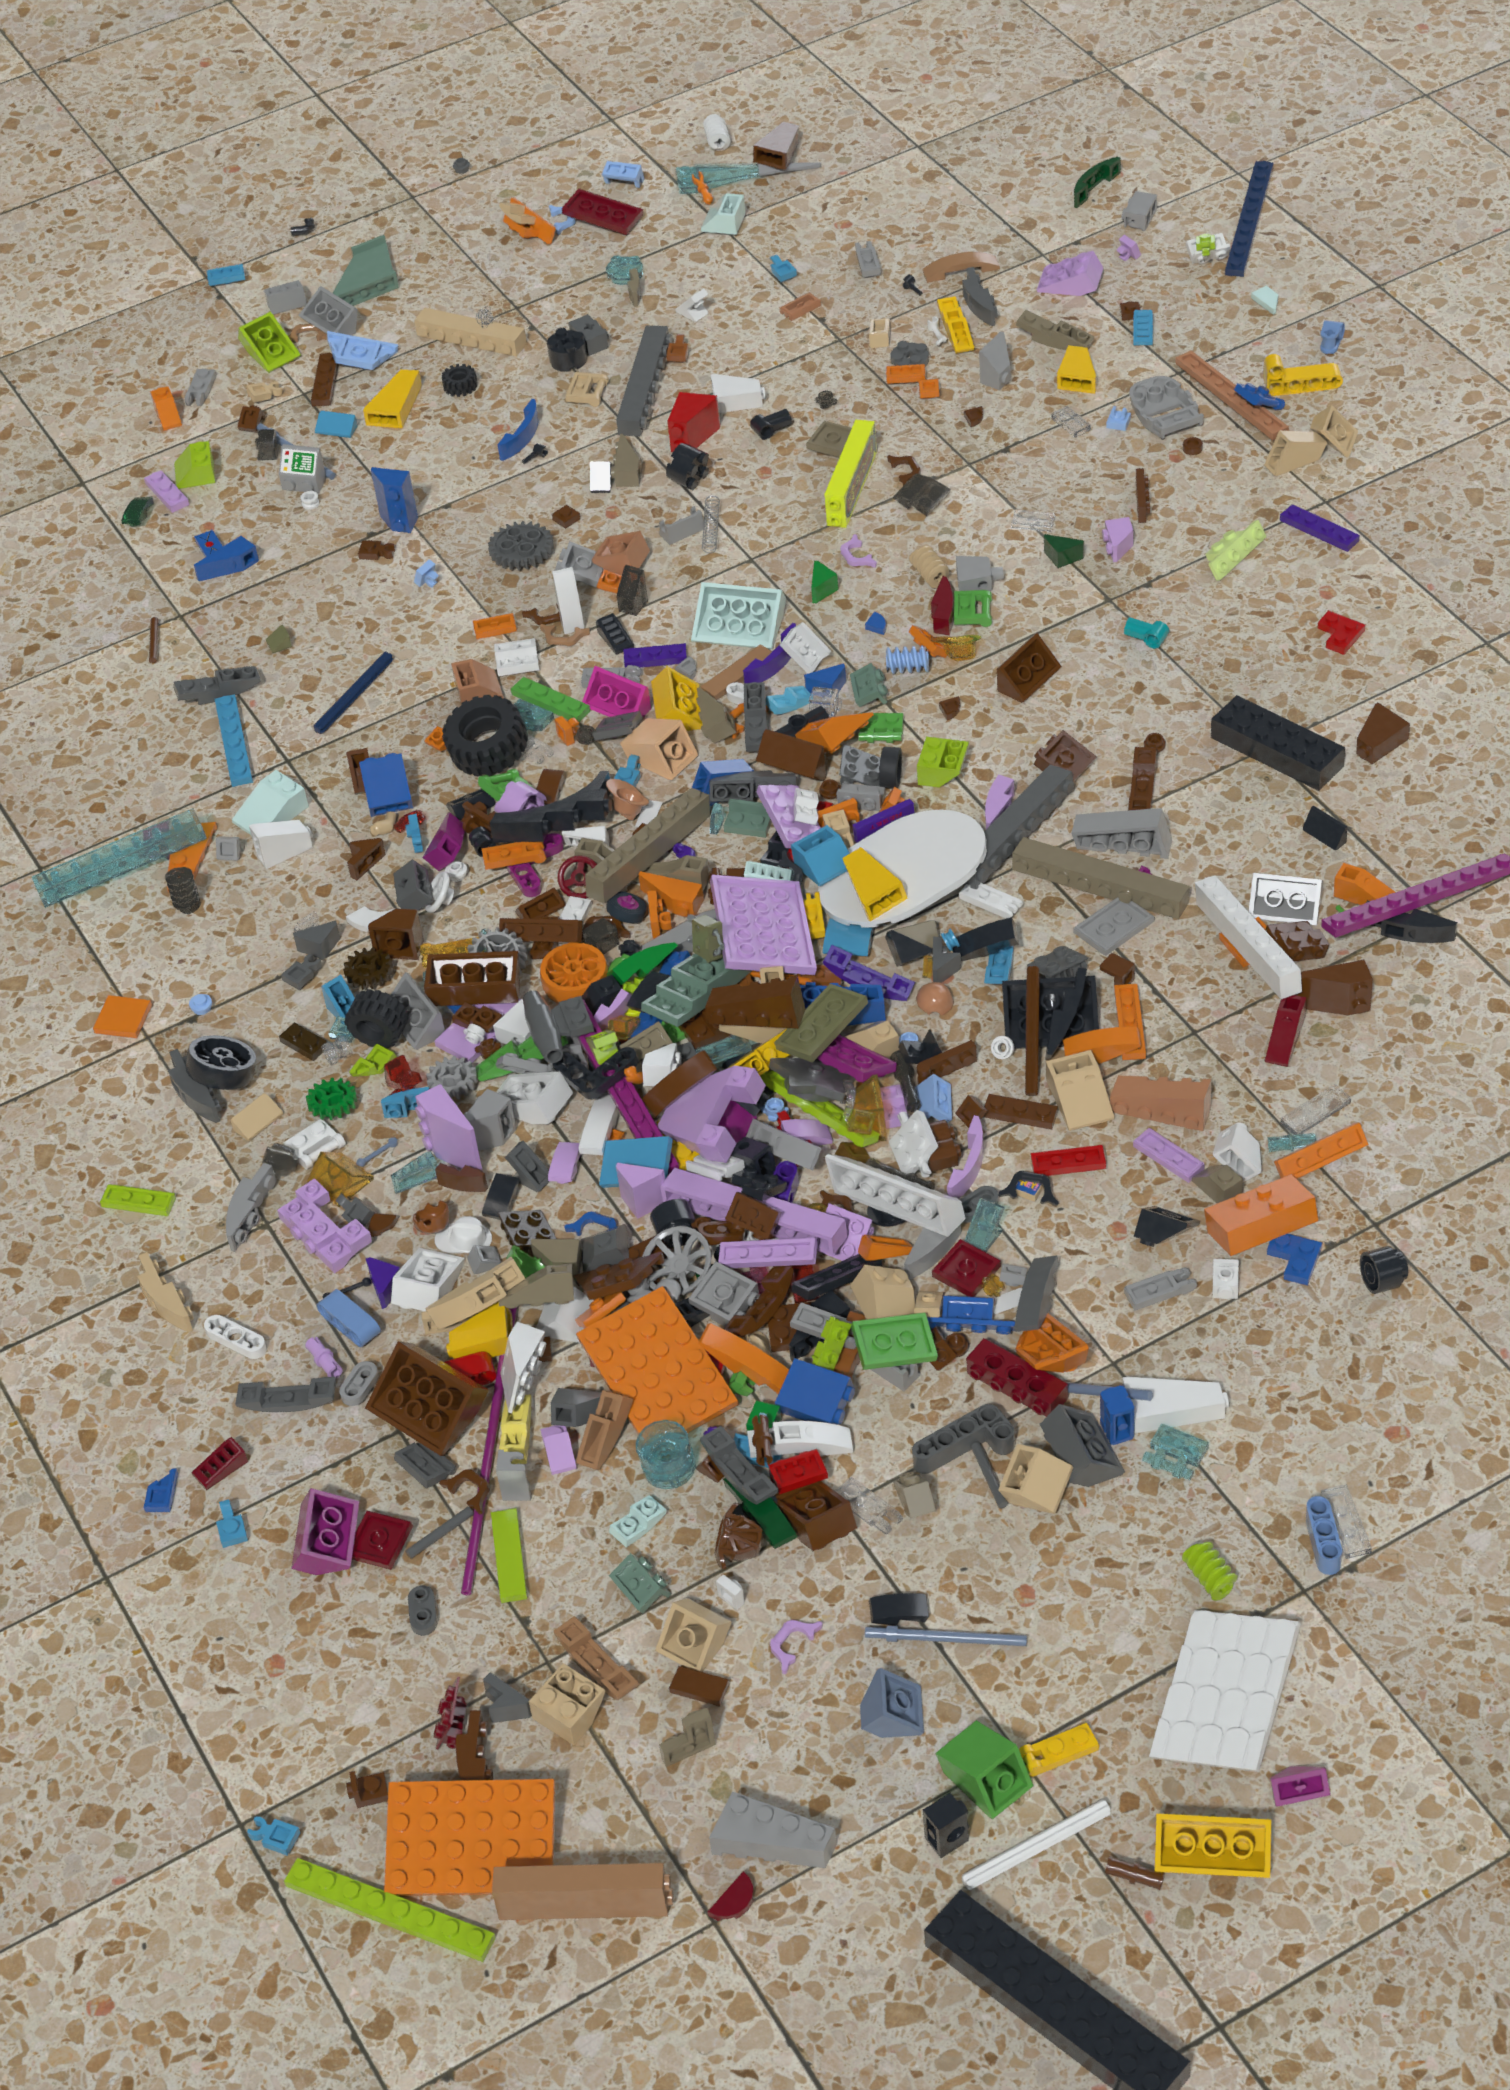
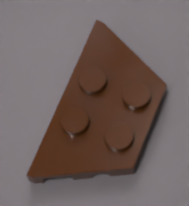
M662 1252L633 1260L632 1258H626L618 1264H604L595 1270L574 1275L577 1286H580L582 1292L586 1294V1297L592 1300L636 1288L643 1279L653 1273L651 1266L663 1264L665 1259Z

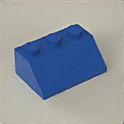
M372 467L371 474L380 517L392 531L411 533L418 520L410 472Z

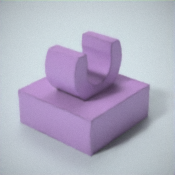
M1126 235L1119 239L1121 246L1118 247L1117 252L1121 254L1119 256L1120 259L1126 261L1131 256L1136 260L1141 256L1135 241Z

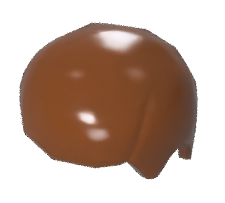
M441 1200L438 1206H432L430 1203H427L423 1210L413 1214L415 1228L425 1234H437L443 1231L449 1224L448 1204Z

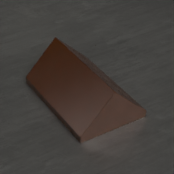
M1035 633L997 668V691L1021 703L1029 698L1062 667L1038 633Z
M764 730L755 761L812 779L823 781L826 779L824 746L772 730Z

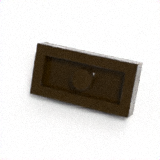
M295 1022L279 1036L281 1043L312 1061H315L329 1048L327 1040Z

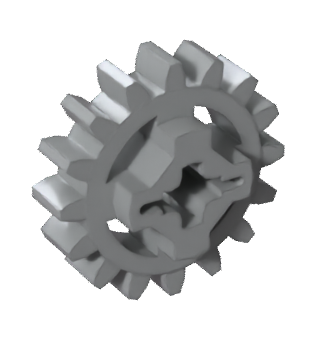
M453 1056L452 1060L444 1057V1062L436 1061V1067H429L430 1073L426 1074L429 1089L441 1084L451 1099L455 1096L459 1100L461 1094L468 1096V1089L474 1090V1084L478 1082L476 1068L472 1066L471 1061L466 1062L464 1057L460 1060H457L456 1056Z

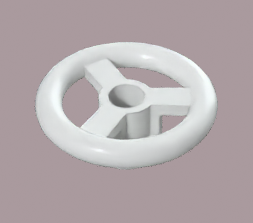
M445 871L438 873L430 884L432 901L425 905L428 913L435 912L441 904L449 905L453 898L454 889L449 888V874Z

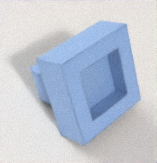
M1113 406L1106 422V428L1126 431L1131 420V413L1127 412L1126 408H1123L1122 411H1116V406Z
M429 559L416 570L414 579L416 585L421 587L426 583L432 588L437 584L436 579L439 575L434 571L435 563Z

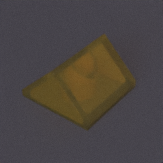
M320 1152L307 1183L315 1178L328 1191L331 1202L340 1207L335 1200L341 1193L346 1197L352 1198L373 1181L374 1176L358 1166L343 1153Z

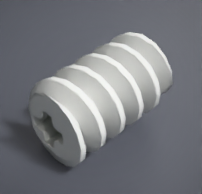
M717 114L707 116L703 122V127L708 145L716 151L725 150L730 145V137L725 120Z

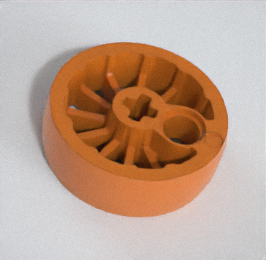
M568 943L554 948L544 957L540 966L543 990L551 1000L558 1004L561 1001L582 996L591 983L608 976V965L602 952L596 947L585 943Z

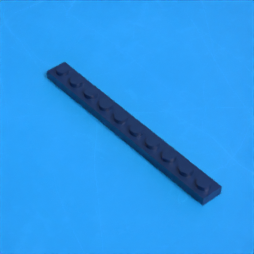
M1255 161L1226 264V276L1244 277L1274 169V162Z

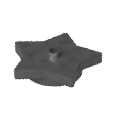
M771 1058L769 1063L770 1069L785 1078L784 1086L788 1094H793L809 1101L826 1102L837 1100L843 1102L845 1097L844 1086L855 1081L854 1077L841 1073L838 1069L825 1065L818 1059H815L812 1063L801 1058Z

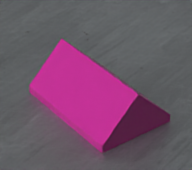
M594 666L582 700L583 703L590 705L591 710L608 717L640 711L642 718L651 710L647 686L601 667Z

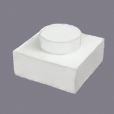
M724 1574L716 1580L717 1592L720 1598L736 1610L744 1605L743 1588L736 1580H730Z

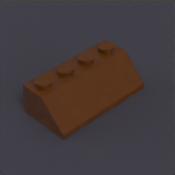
M518 951L428 954L424 983L425 994L435 1006L463 1005L465 1002L470 1005L518 1003L520 994Z

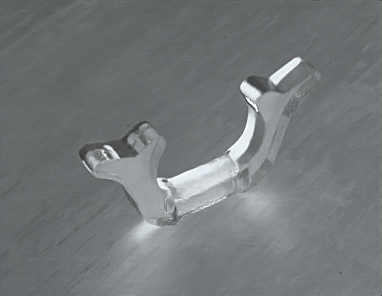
M846 1079L844 1081L845 1097L844 1101L840 1102V1104H846L843 1113L845 1122H852L856 1089L853 1080Z

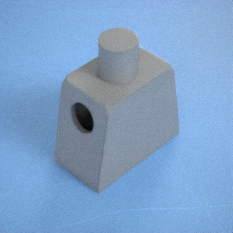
M956 556L959 591H991L992 580L1003 579V567L990 568L988 557Z

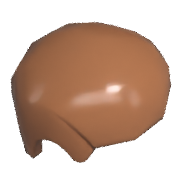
M940 982L923 985L916 996L918 1007L928 1015L931 1012H938L940 1015H944L952 1009L954 1004L949 988Z

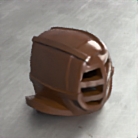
M736 1502L724 1514L717 1535L715 1558L721 1569H727L725 1559L732 1562L756 1558L759 1555L763 1542V1530L760 1526L744 1517V1515L733 1514L739 1506V1503Z

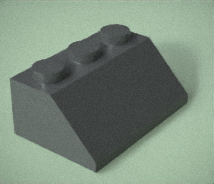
M1059 1404L1040 1423L1044 1432V1438L1055 1452L1054 1456L1073 1466L1068 1480L1070 1483L1090 1487L1121 1476L1125 1472L1092 1413Z

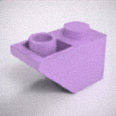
M1129 517L1105 520V529H1102L1103 542L1107 541L1106 551L1108 555L1111 554L1113 562H1117L1133 546V528Z

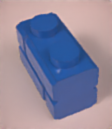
M1120 1385L1105 1389L1100 1393V1425L1104 1433H1106L1110 1445L1132 1440L1134 1438L1133 1402L1129 1398L1124 1386Z

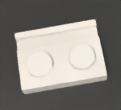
M701 1155L694 1157L693 1162L686 1161L687 1171L721 1181L722 1177H733L734 1173L745 1168L744 1160L733 1156L729 1157L727 1163L706 1160Z

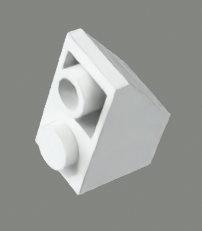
M677 1043L669 1044L645 1054L642 1064L643 1086H655L681 1065L682 1057L681 1052H677Z

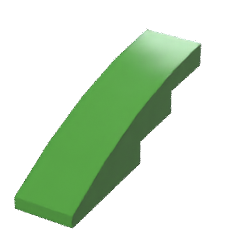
M530 1036L518 1046L511 1040L475 1068L478 1079L485 1081L512 1073L511 1071L496 1067L497 1059L505 1055V1053L517 1054L519 1059L524 1060L528 1058L541 1060L544 1057L535 1046L532 1036ZM561 1036L562 1046L568 1043L567 1037Z

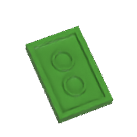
M926 1313L852 1322L851 1328L863 1370L937 1360L938 1354Z

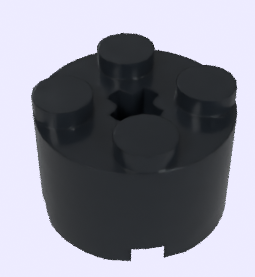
M558 328L555 331L556 333L552 334L547 340L548 356L552 367L562 372L571 371L570 368L577 367V369L583 367L587 362L583 333L567 330L566 328Z
M681 443L671 454V457H673L672 463H668L666 468L667 478L688 489L694 490L697 487L698 481L701 478H706L709 473V468L707 467L709 454L689 444Z

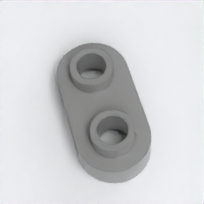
M363 1361L354 1366L339 1390L344 1404L355 1406L364 1401L378 1380V1371L374 1363Z

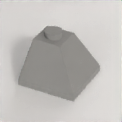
M1002 331L979 351L980 383L997 390H1001L1011 380L1005 334Z

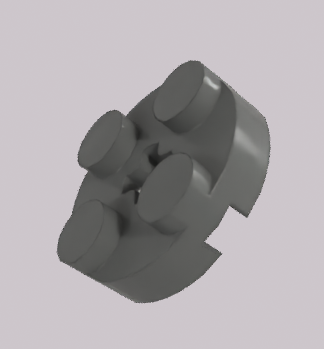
M907 341L898 342L897 347L890 354L891 364L895 366L925 364L926 367L929 363L927 345L924 343H908Z

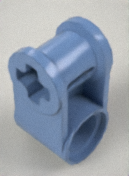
M1324 321L1321 330V352L1332 354L1338 350L1344 336V322Z

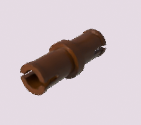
M756 1415L752 1419L754 1429L752 1444L756 1448L757 1464L765 1466L764 1457L767 1459V1465L773 1462L771 1452L773 1438L769 1433L768 1417L760 1415L761 1423H758V1416Z
M1109 1856L1105 1869V1874L1129 1880V1884L1135 1885V1883L1156 1888L1157 1890H1161L1165 1876L1163 1872H1155L1153 1869L1140 1866V1862L1135 1861L1133 1864L1113 1858L1112 1856Z

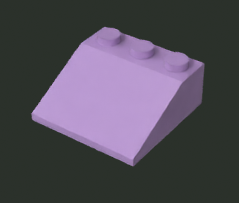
M439 1084L415 1096L417 1102L415 1111L421 1120L418 1125L424 1135L422 1142L427 1151L431 1150L436 1158L460 1169L467 1165L472 1168H478L483 1172L474 1128L442 1085Z

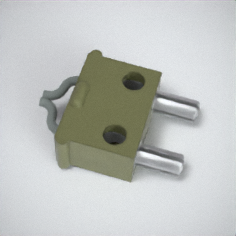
M692 914L688 915L687 921L692 923V935L688 936V941L693 944V952L704 958L707 963L723 958L722 922L716 921L706 914L700 917Z

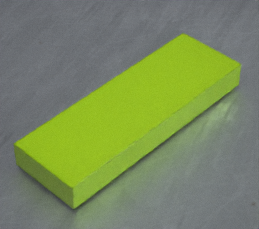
M108 1184L100 1204L104 1208L169 1216L176 1196L175 1193Z

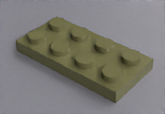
M829 984L806 1008L799 1029L788 1028L774 1042L776 1050L813 1063L868 1004L867 997Z

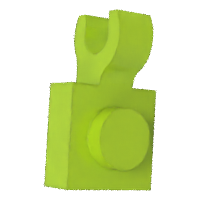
M1205 233L1196 236V251H1202V256H1209L1210 250L1215 249V235Z

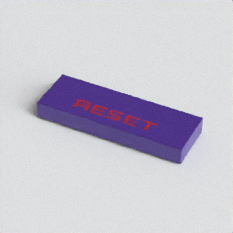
M911 799L905 800L853 824L854 841L858 843L893 821L914 814L913 801Z

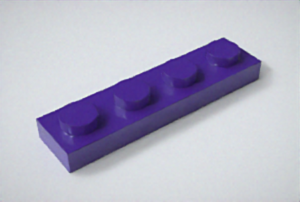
M1293 504L1280 514L1281 522L1346 552L1352 549L1360 540L1359 534Z

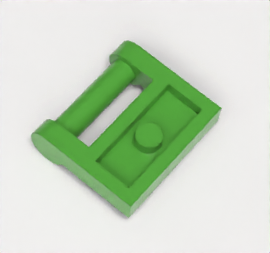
M988 590L954 591V625L980 624L983 627L990 626L992 624V616L990 615L992 593ZM975 601L982 602V614H975Z
M511 769L507 773L493 776L483 775L478 778L480 788L496 801L500 800L505 792L506 785L511 781L515 783L521 781L531 786L519 776L517 769Z

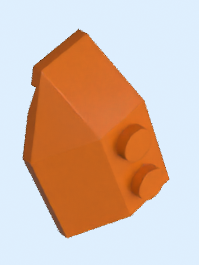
M1048 1313L1040 1329L1023 1331L1015 1350L1020 1357L1036 1370L1064 1373L1074 1371L1078 1366L1086 1363L1089 1347L1087 1343Z

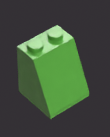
M977 1720L935 1753L943 1773L991 1819L998 1816L1033 1787L1017 1745Z

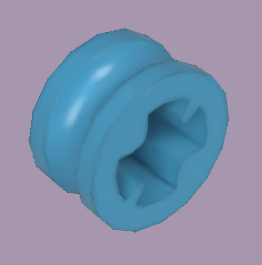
M951 928L948 929L947 933H941L950 952L953 950V947H960Z

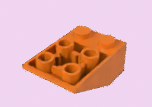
M869 712L837 716L811 722L796 733L795 736L798 739L824 746V753L828 751L833 753L841 747L840 743L842 741H847L855 735V730L865 727L869 723L868 719L874 714Z

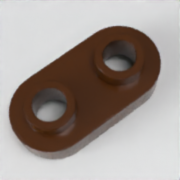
M728 1220L703 1222L698 1227V1232L708 1241L709 1246L718 1245L721 1242L743 1241L745 1231L733 1228L731 1226L732 1222Z

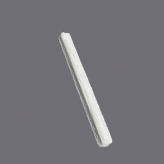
M1100 1800L962 1875L963 1884L968 1890H971L1111 1814L1109 1805L1105 1800Z

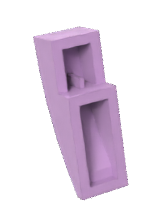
M998 774L994 780L986 800V829L1012 804L1011 800L1015 796L1014 779Z

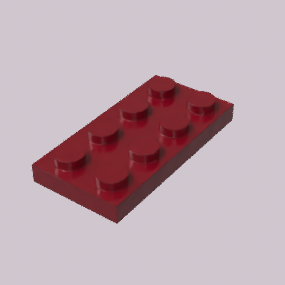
M578 188L562 207V214L627 235L643 216V209Z

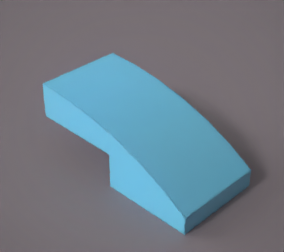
M804 686L786 687L783 695L766 696V706L775 715L797 710L812 702L814 697Z

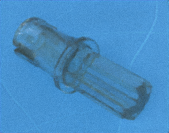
M1289 1133V1135L1267 1137L1269 1153L1283 1150L1294 1152V1149L1303 1148L1315 1142L1316 1135L1314 1133L1299 1135Z

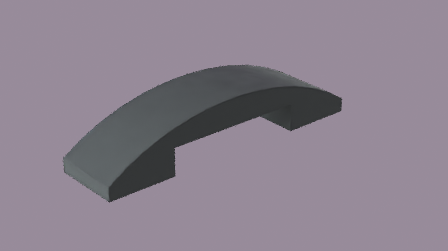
M336 1377L311 1378L310 1385L265 1388L263 1382L239 1383L235 1404L239 1408L260 1412H297L313 1409L333 1401Z
M722 1426L700 1438V1442L718 1469L734 1488L750 1502L757 1505L778 1492V1488L764 1473L759 1474L736 1448L735 1440Z

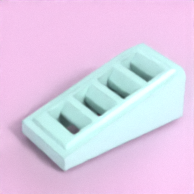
M746 861L744 877L791 881L792 870Z

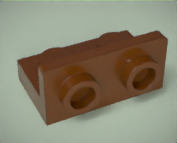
M736 1192L725 1219L732 1222L731 1226L740 1231L747 1229L753 1232L752 1236L754 1238L767 1240L775 1239L777 1234L774 1233V1230L782 1212L741 1192Z

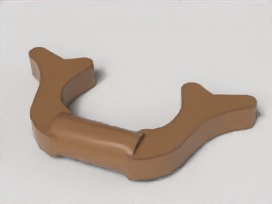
M298 324L293 328L291 334L288 335L292 342L297 343L299 342L297 337L299 333L316 331L318 332L316 335L317 341L327 340V334L311 324Z
M540 624V630L545 633L546 642L550 645L572 646L582 637L590 634L589 628L580 629L575 627L573 636L556 637L552 635L555 632V625L547 626Z

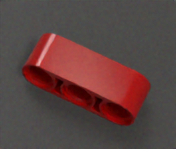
M476 1352L444 1362L480 1385L489 1384L496 1378L495 1368L488 1352Z

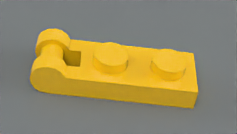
M1084 1723L1033 1745H1023L1019 1748L1023 1761L1026 1763L1029 1776L1034 1777L1098 1751L1099 1743L1089 1725ZM1041 1755L1042 1760H1036L1035 1757Z

